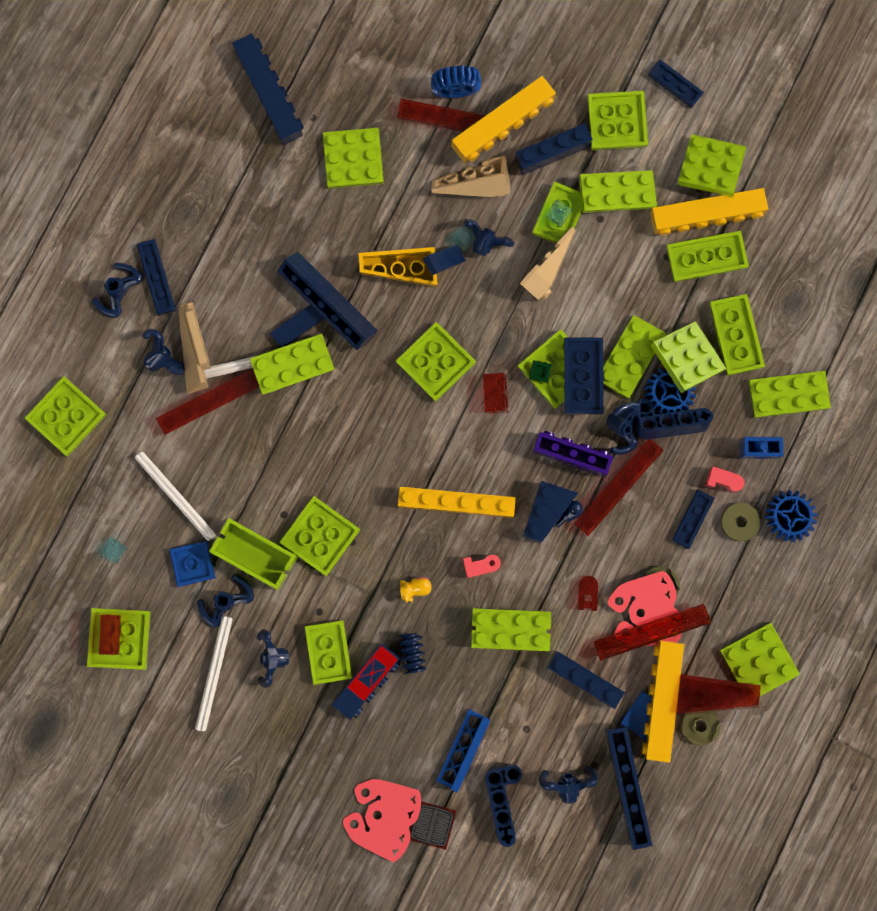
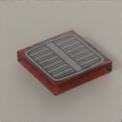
M421 801L419 817L411 826L410 840L446 850L456 810Z

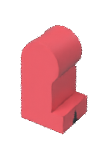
M711 467L705 487L712 489L716 484L726 487L728 491L734 493L740 491L744 487L745 482L742 476Z
M489 555L483 560L472 562L471 557L463 559L467 578L494 572L501 565L500 559L496 555Z

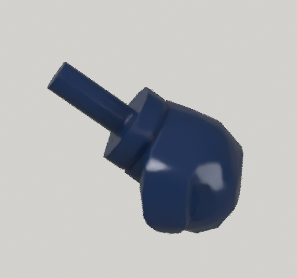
M577 500L572 501L563 513V518L556 523V526L559 528L564 522L570 523L572 520L580 517L583 513L582 503Z

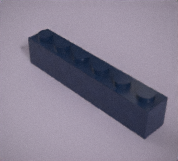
M251 33L232 42L234 50L283 146L302 137L304 126L300 118H295L293 113L296 111L293 104L287 102L285 97L288 95L284 87H279L277 83L279 81L278 75L275 70L271 71L269 67L271 62L267 54H262L261 49H263L259 38L255 39Z
M299 252L283 261L277 272L356 350H359L371 341L378 330Z
M623 725L605 729L630 847L633 850L651 847L653 845L627 727Z

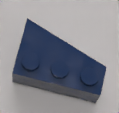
M541 481L523 538L542 543L578 493Z

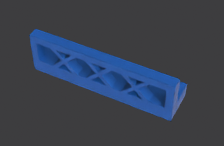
M468 709L436 780L437 782L450 787L451 790L458 793L489 725L490 718ZM470 715L481 719L478 727L469 728L468 720ZM465 726H467L468 730L463 732ZM469 733L472 741L470 745L462 747L459 739L461 735ZM461 751L463 761L454 765L451 757L453 753ZM453 769L455 774L453 783L442 779L445 771Z

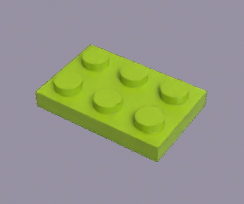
M554 181L532 234L557 244L572 227L575 229L583 211L581 193Z
M344 620L305 626L313 685L352 679Z

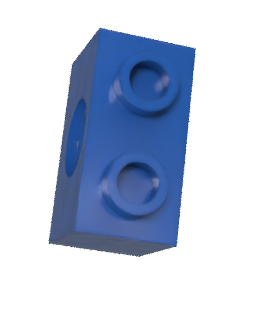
M743 437L740 439V459H779L784 456L783 437Z

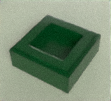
M533 360L529 380L547 384L552 364Z

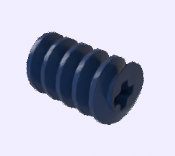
M417 633L398 635L399 638L404 639L399 642V645L405 646V648L400 650V653L406 654V656L401 658V661H405L407 664L401 667L408 671L403 674L418 673L426 670L427 667L421 666L426 659L420 658L425 652L419 650L424 644L418 642L423 636Z

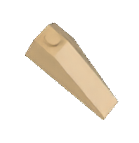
M506 156L481 161L482 165L478 167H466L460 174L453 172L432 180L431 191L432 193L481 197L505 196L510 193V179Z
M573 227L555 245L556 249L554 251L551 250L544 256L542 265H536L520 283L539 301L542 298L546 300L552 293L550 289L553 287L576 233Z

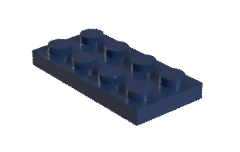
M564 338V414H604L603 338Z

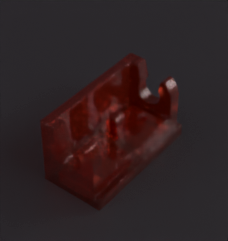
M504 373L483 374L485 413H509L507 375Z
M101 615L99 655H119L121 615Z

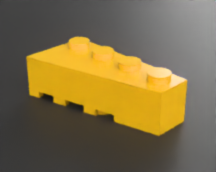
M435 247L358 253L360 274L437 287V274L432 276L423 260L426 256L435 253Z

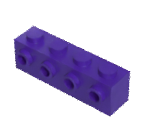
M548 431L539 433L532 453L603 477L608 475L613 456H610L609 452L600 449L598 451L593 450L591 446L580 443V445L575 444L569 438L562 437L560 439L554 437L555 434Z

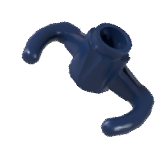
M466 218L463 220L464 226L472 228L476 238L472 245L474 246L473 251L480 255L486 256L494 246L504 245L513 247L515 244L507 236L497 237L494 235L495 232L486 227L484 230L481 229L478 222Z
M115 263L114 268L127 271L132 276L124 279L110 277L104 284L105 290L110 295L112 309L109 310L104 307L98 298L92 299L95 308L108 317L117 318L122 314L121 301L131 286L138 285L142 281L140 272L125 263Z
M155 329L145 330L143 338L148 339L150 336H153L154 342L152 351L146 355L143 361L144 365L152 372L158 371L162 367H167L168 372L174 375H183L185 373L184 364L171 357V351L163 345V335Z
M638 402L624 403L607 417L606 423L608 428L623 437L628 443L627 446L622 448H610V453L624 455L636 449L638 440L633 436L632 429L634 417L641 411V406Z
M233 574L232 580L243 587L245 595H232L226 591H221L215 595L214 606L216 608L213 617L208 615L204 601L202 599L197 601L201 618L211 627H218L223 615L237 604H249L253 601V590L249 583L241 576ZM224 598H228V601H226L228 602L227 605H224L222 602Z
M262 629L258 632L256 638L259 641L263 640L266 649L260 654V663L267 670L265 677H259L258 682L263 688H268L272 684V675L276 668L289 664V652L284 650V648H275L271 641L270 632Z
M587 766L584 771L590 778L578 780L572 773H565L559 777L558 781H546L549 773L547 770H543L539 775V784L544 790L559 792L562 802L571 804L577 801L580 790L595 786L598 777L596 772Z

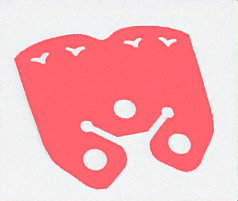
M661 571L626 582L618 586L609 597L608 605L620 613L625 611L631 600L630 598L635 596V600L629 608L631 622L642 629V631L638 632L627 621L620 622L614 632L617 640L631 647L654 646L658 644V641L678 643L680 640L682 619L679 611L674 607L677 597L675 586L666 572ZM662 577H664V581H666L667 584L661 583ZM668 591H670V599L665 595ZM617 597L623 598L624 602L622 605L615 603ZM638 609L645 611L643 617L637 616L636 612ZM672 615H674V620L676 622L670 620L672 618ZM625 628L629 629L630 634L627 637H624L621 634L622 630ZM676 629L675 637H674V635L671 634V632H673V631Z
M371 779L358 784L354 792L359 803L366 804L378 795L381 797L380 800L368 806L365 815L370 831H365L366 827L362 816L357 812L345 817L343 825L351 840L356 844L391 862H395L404 854L411 838L409 827L417 821L421 809L420 792L417 789L379 779ZM367 788L370 791L368 797L362 796V789ZM414 796H416L415 799H414V800H415V804H414L413 801L411 800V798H413ZM375 811H380L382 814L378 820L373 817ZM413 811V813L411 814V818H409L408 812ZM352 820L358 821L359 825L356 829L350 826ZM402 835H404L403 843L399 839ZM399 849V851L395 853V856H393V850Z

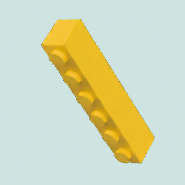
M543 76L539 77L452 140L451 147L464 164L468 161L476 160L480 152L490 150L494 146V142L499 139H505L514 128L515 130L519 129L528 118L533 119L536 117L540 109L550 107L554 103L556 92Z
M760 188L734 193L733 197L721 195L654 207L650 212L654 235L660 234V236L671 234V231L678 230L681 233L689 231L690 228L694 227L704 229L711 224L721 226L726 224L727 221L734 220V223L750 217L752 219H759L764 217L769 209L765 190Z
M400 487L398 507L513 518L516 497Z
M658 641V644L654 645L653 655L656 656V662L652 664L651 675L654 678L653 683L649 685V695L652 698L651 703H647L646 715H649V721L644 725V734L647 737L646 743H642L641 749L644 759L670 763L684 644Z

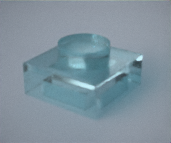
M556 200L547 213L546 218L562 227L571 214L572 209Z
M462 226L451 236V240L458 245L462 252L467 250L476 239L466 226Z
M110 537L100 554L117 564L128 547Z

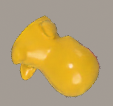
M425 577L415 578L410 582L401 580L400 592L402 600L408 603L409 601L413 602V596L428 595L431 592V582Z

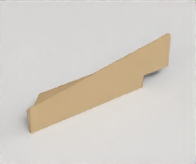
M188 302L178 307L186 389L189 394L209 388L204 370L211 368L193 302Z

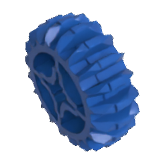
M468 65L447 66V68L435 71L431 77V88L434 95L451 99H458L459 97L471 96L477 93L482 83L478 69Z
M659 368L657 374H651L652 379H647L646 382L651 386L644 387V390L650 391L645 393L644 397H650L649 401L653 403L654 410L656 408L659 409L657 414H661L662 411L669 413L682 411V409L684 411L689 410L687 405L692 406L694 404L690 399L696 398V395L691 393L696 390V387L685 391L684 400L682 401L676 384H669L662 380L664 378H671L665 368L664 372ZM656 384L660 386L659 388L662 391V396L657 399L655 394ZM676 386V388L673 390L674 392L671 395H668L666 398H664V396L667 394L666 392L670 389H673ZM670 400L673 403H677L678 406L669 407L662 403Z
M788 490L786 494L783 491L780 492V498L777 495L773 496L775 502H768V505L772 508L765 509L770 515L764 517L766 520L770 519V523H767L766 526H773L770 533L772 534L777 531L776 538L779 539L783 535V541L785 542L789 538L791 542H795L796 538L799 541L803 540V535L808 537L810 535L808 530L814 531V527L811 524H817L813 517L818 516V513H812L816 506L809 505L812 499L805 501L806 494H802L799 497V491H795L792 494L791 490ZM784 501H791V505L788 506L787 510H778ZM799 505L803 508L805 515L800 514L798 510ZM792 512V515L795 516V519L789 520L788 515L786 514ZM777 517L783 519L785 529L781 527ZM796 522H804L798 531L791 532V528L794 527Z

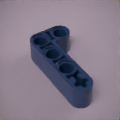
M640 399L637 402L640 404L641 410L645 412L640 411L634 417L638 436L644 440L705 432L709 429L713 420V413L707 408L655 414L652 403L647 399Z
M516 764L493 767L485 773V781L498 840L504 847H510L516 841L505 785L517 783L522 778V771ZM515 768L518 770L516 778L508 777L510 769ZM495 772L499 775V780L492 783L488 780V777L491 773ZM496 792H500L504 795V798L500 802H495L493 795ZM500 812H505L508 814V818L506 821L501 822L497 819V815ZM503 827H507L508 834L512 835L509 837V841L501 838L504 836Z

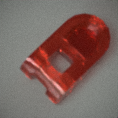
M585 576L581 578L578 584L577 610L591 609V611H597L598 582L592 576ZM584 595H591V601H584Z

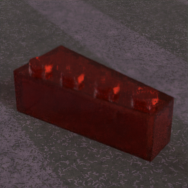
M681 674L676 716L758 708L761 685Z

